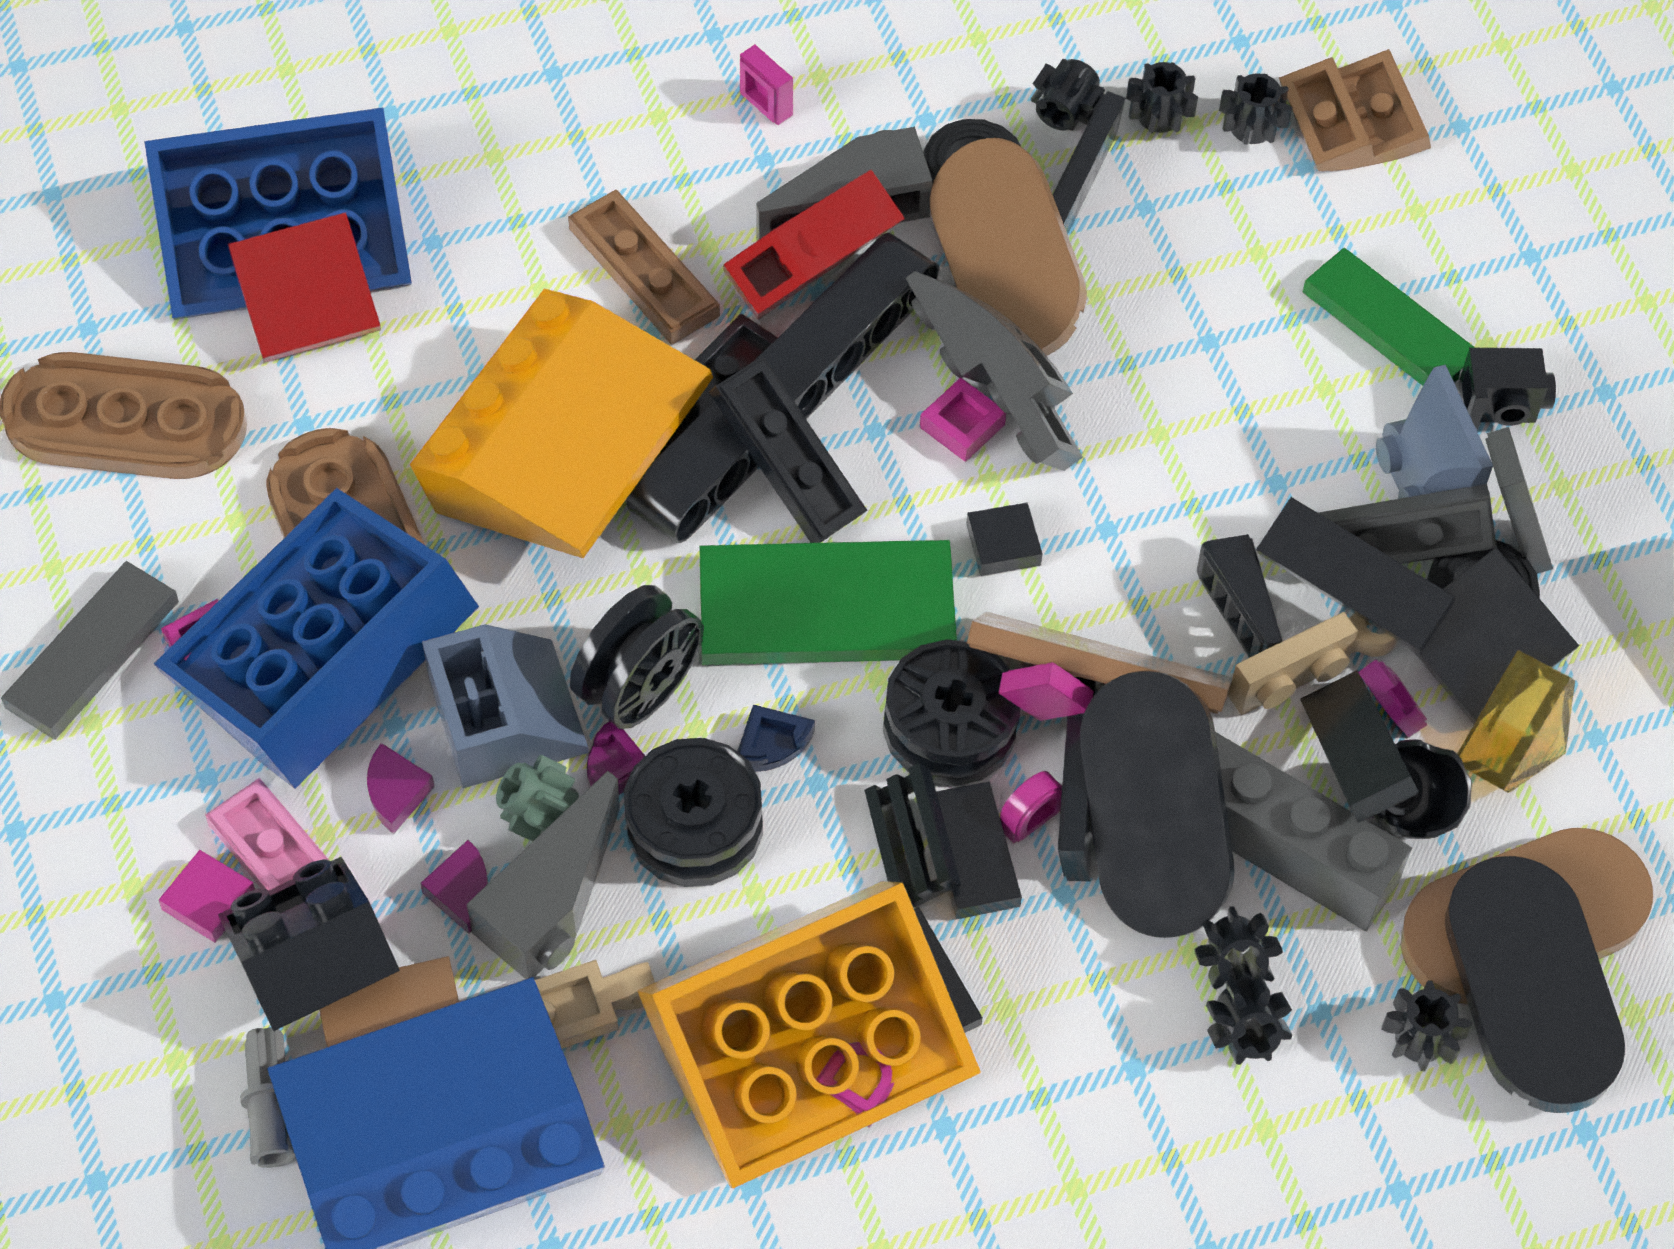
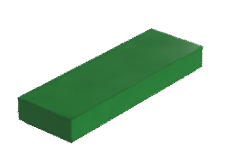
M1345 247L1305 280L1302 292L1422 386L1433 368L1446 365L1454 384L1459 380L1469 347H1475Z

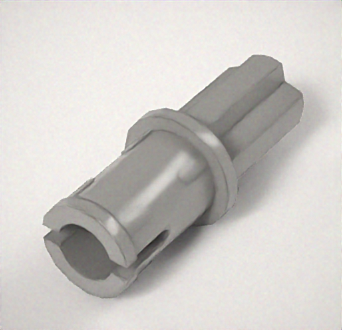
M271 1027L265 1029L255 1028L248 1031L244 1043L248 1089L244 1090L240 1095L241 1105L247 1109L249 1118L250 1161L253 1165L258 1163V1167L262 1168L280 1167L293 1162L296 1156L267 1068L286 1062L284 1036L279 1029L273 1032Z

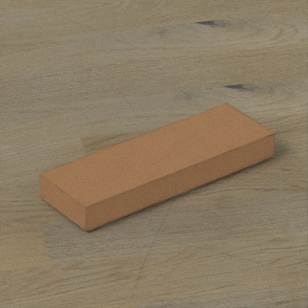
M617 189L568 216L569 230L671 345L720 317V304Z

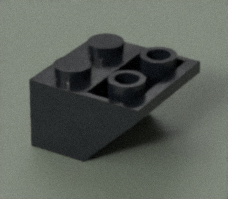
M342 856L332 861L323 859L311 862L300 868L294 874L292 880L269 891L267 889L249 891L235 899L230 909L218 914L273 1032L400 971L368 898Z

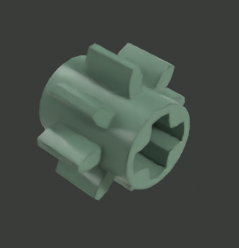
M539 754L534 766L526 763H516L507 770L498 786L496 803L499 808L503 809L500 819L510 823L509 831L533 842L541 834V831H545L579 798L577 790L572 788L575 778L565 774L566 766Z

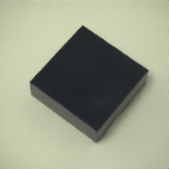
M1028 502L967 513L966 526L980 576L1041 566L1043 553Z

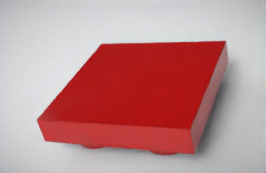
M346 212L228 244L263 363L381 331L379 318Z

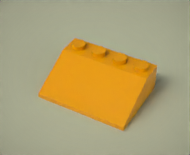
M544 288L412 460L410 466L435 513L584 559L711 382L713 375L706 366L596 302Z
M881 881L637 990L662 1052L732 1189L981 1073L903 882ZM859 1042L868 1056L857 1055L849 1043ZM839 1050L846 1060L833 1078L838 1083L830 1086L821 1085L816 1078L831 1056ZM877 1062L891 1065V1083L894 1082L892 1091L884 1102L867 1111L855 1113L846 1104L830 1095L850 1089L868 1100L881 1080V1070Z

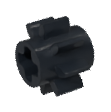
M1062 58L1056 69L1047 63L1043 66L1032 83L1037 90L1031 97V102L1036 104L1037 115L1046 125L1056 130L1073 131L1079 121L1085 125L1088 124L1105 89L1099 86V76L1090 65L1077 59L1066 60Z
M1158 62L1152 65L1149 63L1144 64L1142 79L1129 78L1126 99L1131 101L1128 117L1130 120L1138 119L1141 125L1149 130L1150 133H1165L1171 130L1175 132L1180 131L1182 116L1195 117L1198 96L1193 93L1195 76H1186L1185 72L1173 62Z
M1255 73L1245 77L1238 75L1234 91H1222L1219 111L1225 114L1223 131H1231L1238 140L1246 145L1260 144L1265 141L1273 143L1277 127L1288 128L1293 108L1286 104L1289 88L1287 86L1280 87L1274 78L1265 73Z
M1230 906L1227 913L1228 916L1219 919L1215 924L1207 920L1202 923L1209 944L1200 945L1194 951L1199 965L1212 966L1208 977L1214 989H1219L1229 979L1233 980L1238 987H1250L1258 975L1270 982L1275 979L1269 966V957H1277L1283 953L1277 937L1265 936L1269 925L1264 914L1260 912L1249 920L1239 916L1235 907Z
M1258 975L1250 987H1238L1233 980L1229 979L1226 981V989L1222 991L1218 1000H1211L1206 1003L1212 1019L1216 1022L1207 1029L1215 1048H1223L1228 1045V1049L1238 1065H1241L1246 1058H1264L1266 1061L1272 1060V1053L1278 1048L1281 1040L1292 1039L1293 1035L1285 1020L1282 1019L1292 1009L1283 992L1270 995V990L1262 976Z
M1430 980L1427 981L1424 989L1417 991L1413 995L1401 987L1393 1001L1396 1011L1387 1012L1381 1025V1030L1395 1034L1396 1045L1392 1056L1398 1058L1404 1055L1409 1060L1418 1062L1420 1071L1424 1072L1429 1062L1439 1057L1445 1062L1453 1064L1461 1050L1457 1041L1466 1039L1472 1027L1471 1021L1465 1018H1458L1457 1006L1461 996L1459 994L1449 996L1445 992L1435 989L1433 981Z

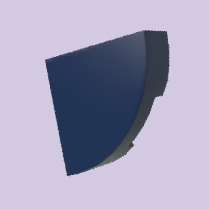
M753 704L737 752L749 760L755 772L768 771L783 766L796 758L807 747L815 732V720Z

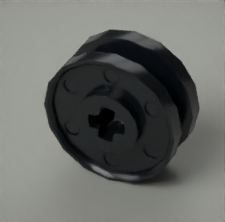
M642 585L627 593L606 612L592 629L578 652L570 673V689L587 705L602 704L601 713L619 729L633 728L647 720L669 699L695 662L703 642L704 625L701 620L688 609L672 610L673 602L656 585Z
M946 639L921 645L901 658L888 678L882 731L889 751L907 772H909L908 768L918 763L930 769L935 784L959 786L983 780L1003 766L1015 745L1020 707L999 694L1002 674L1011 669L997 654L969 647L970 644H967L965 641Z
M707 738L676 739L652 749L633 767L624 788L628 842L639 864L660 880L683 887L711 886L736 875L754 858L763 836L761 782L749 760L727 744Z

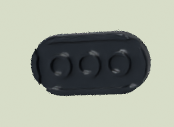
M1154 671L1127 673L1111 680L1095 694L1086 708L1080 728V748L1100 886L1103 896L1113 913L1133 930L1159 938L1183 936L1203 928L1202 923L1205 920L1211 921L1220 911L1223 903L1226 902L1234 883V858L1214 722L1207 704L1181 680L1166 673Z
M1501 856L1484 860L1467 870L1456 883L1445 913V929L1487 1066L1501 1087L1511 1095L1515 1092L1519 1097L1528 1100V1105L1550 1113H1568L1587 1108L1594 1104L1617 1078L1624 1062L1625 1040L1578 897L1563 877L1540 862L1517 856Z

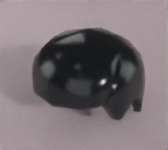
M1419 739L1400 740L1395 745L1419 793L1373 816L1376 823L1387 832L1405 839L1436 838L1457 828L1471 807L1472 780L1461 757L1453 750L1439 748Z

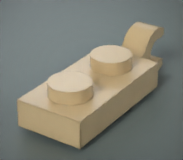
M1342 612L1236 664L1228 697L1241 716L1260 706H1263L1265 709L1274 708L1286 701L1296 688L1315 679L1318 682H1326L1339 675L1348 666L1351 653L1359 652L1371 657L1384 656L1395 648L1397 639L1387 633H1373L1367 628L1368 625H1372L1371 623L1356 614L1348 618L1345 612Z
M593 960L537 979L535 982L563 1049L619 1030L618 1020L614 1011L620 1009L633 1010L644 1007L637 990L655 983L648 962L628 967L618 973L602 978L597 960Z

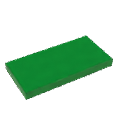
M950 540L699 545L701 622L704 625L703 642L701 644L702 665L900 661L901 658L921 645L946 639L957 640Z

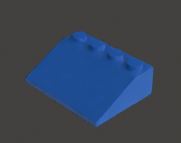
M383 107L144 141L173 320L247 309L228 244L345 212L370 291L412 285Z
M336 488L153 664L259 762L296 789L425 661L422 641L454 633L479 608V605L446 558Z
M534 977L267 1068L325 1249H394L599 1176L605 1168L583 1101Z

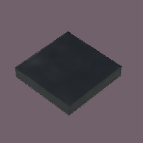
M1494 548L1443 588V590L1455 596V602L1422 652L1419 654L1413 649L1411 650L1475 727L1478 728L1577 650L1580 645L1501 552Z

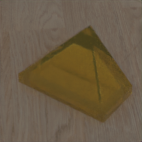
M1518 650L1457 753L1461 757L1466 770L1501 790L1510 793L1565 755L1575 680Z

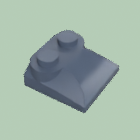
M1446 365L1433 368L1419 392L1407 419L1385 424L1382 437L1376 441V455L1379 465L1385 474L1391 473L1399 490L1398 499L1487 484L1493 468L1491 459Z

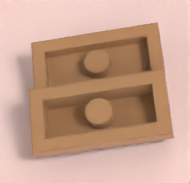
M1390 49L1341 68H1337L1333 57L1279 77L1281 87L1287 86L1289 88L1287 101L1293 107L1292 113L1318 171L1349 170L1404 158L1431 148L1429 134Z

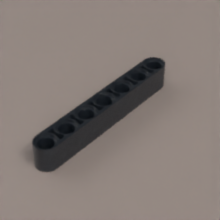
M889 232L883 234L757 359L764 356L807 419L914 311L911 301L916 296L906 277L916 271L937 279L940 270L939 264ZM714 401L652 462L627 497L626 505L631 512L675 543H682L689 539L741 487L759 466Z

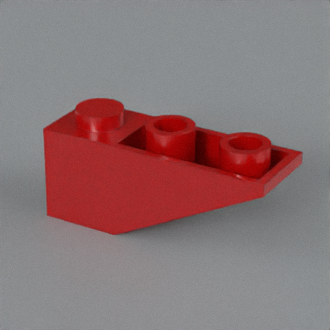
M871 169L775 228L723 264V271L752 314L759 320L905 220V218Z

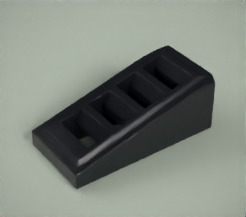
M1249 534L1204 542L1200 549L1197 574L1248 657L1250 658L1282 642L1253 539L1249 537Z

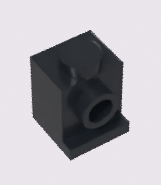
M1469 347L1458 385L1460 396L1476 430L1480 422H1496L1505 426L1536 423L1540 409L1553 408L1556 398V380L1553 372H1546L1542 348Z

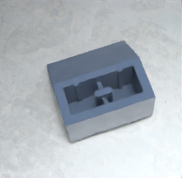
M484 624L422 641L429 682L462 788L502 778L507 770L516 763H526L534 766L539 754L559 762L589 753L588 745L551 639Z

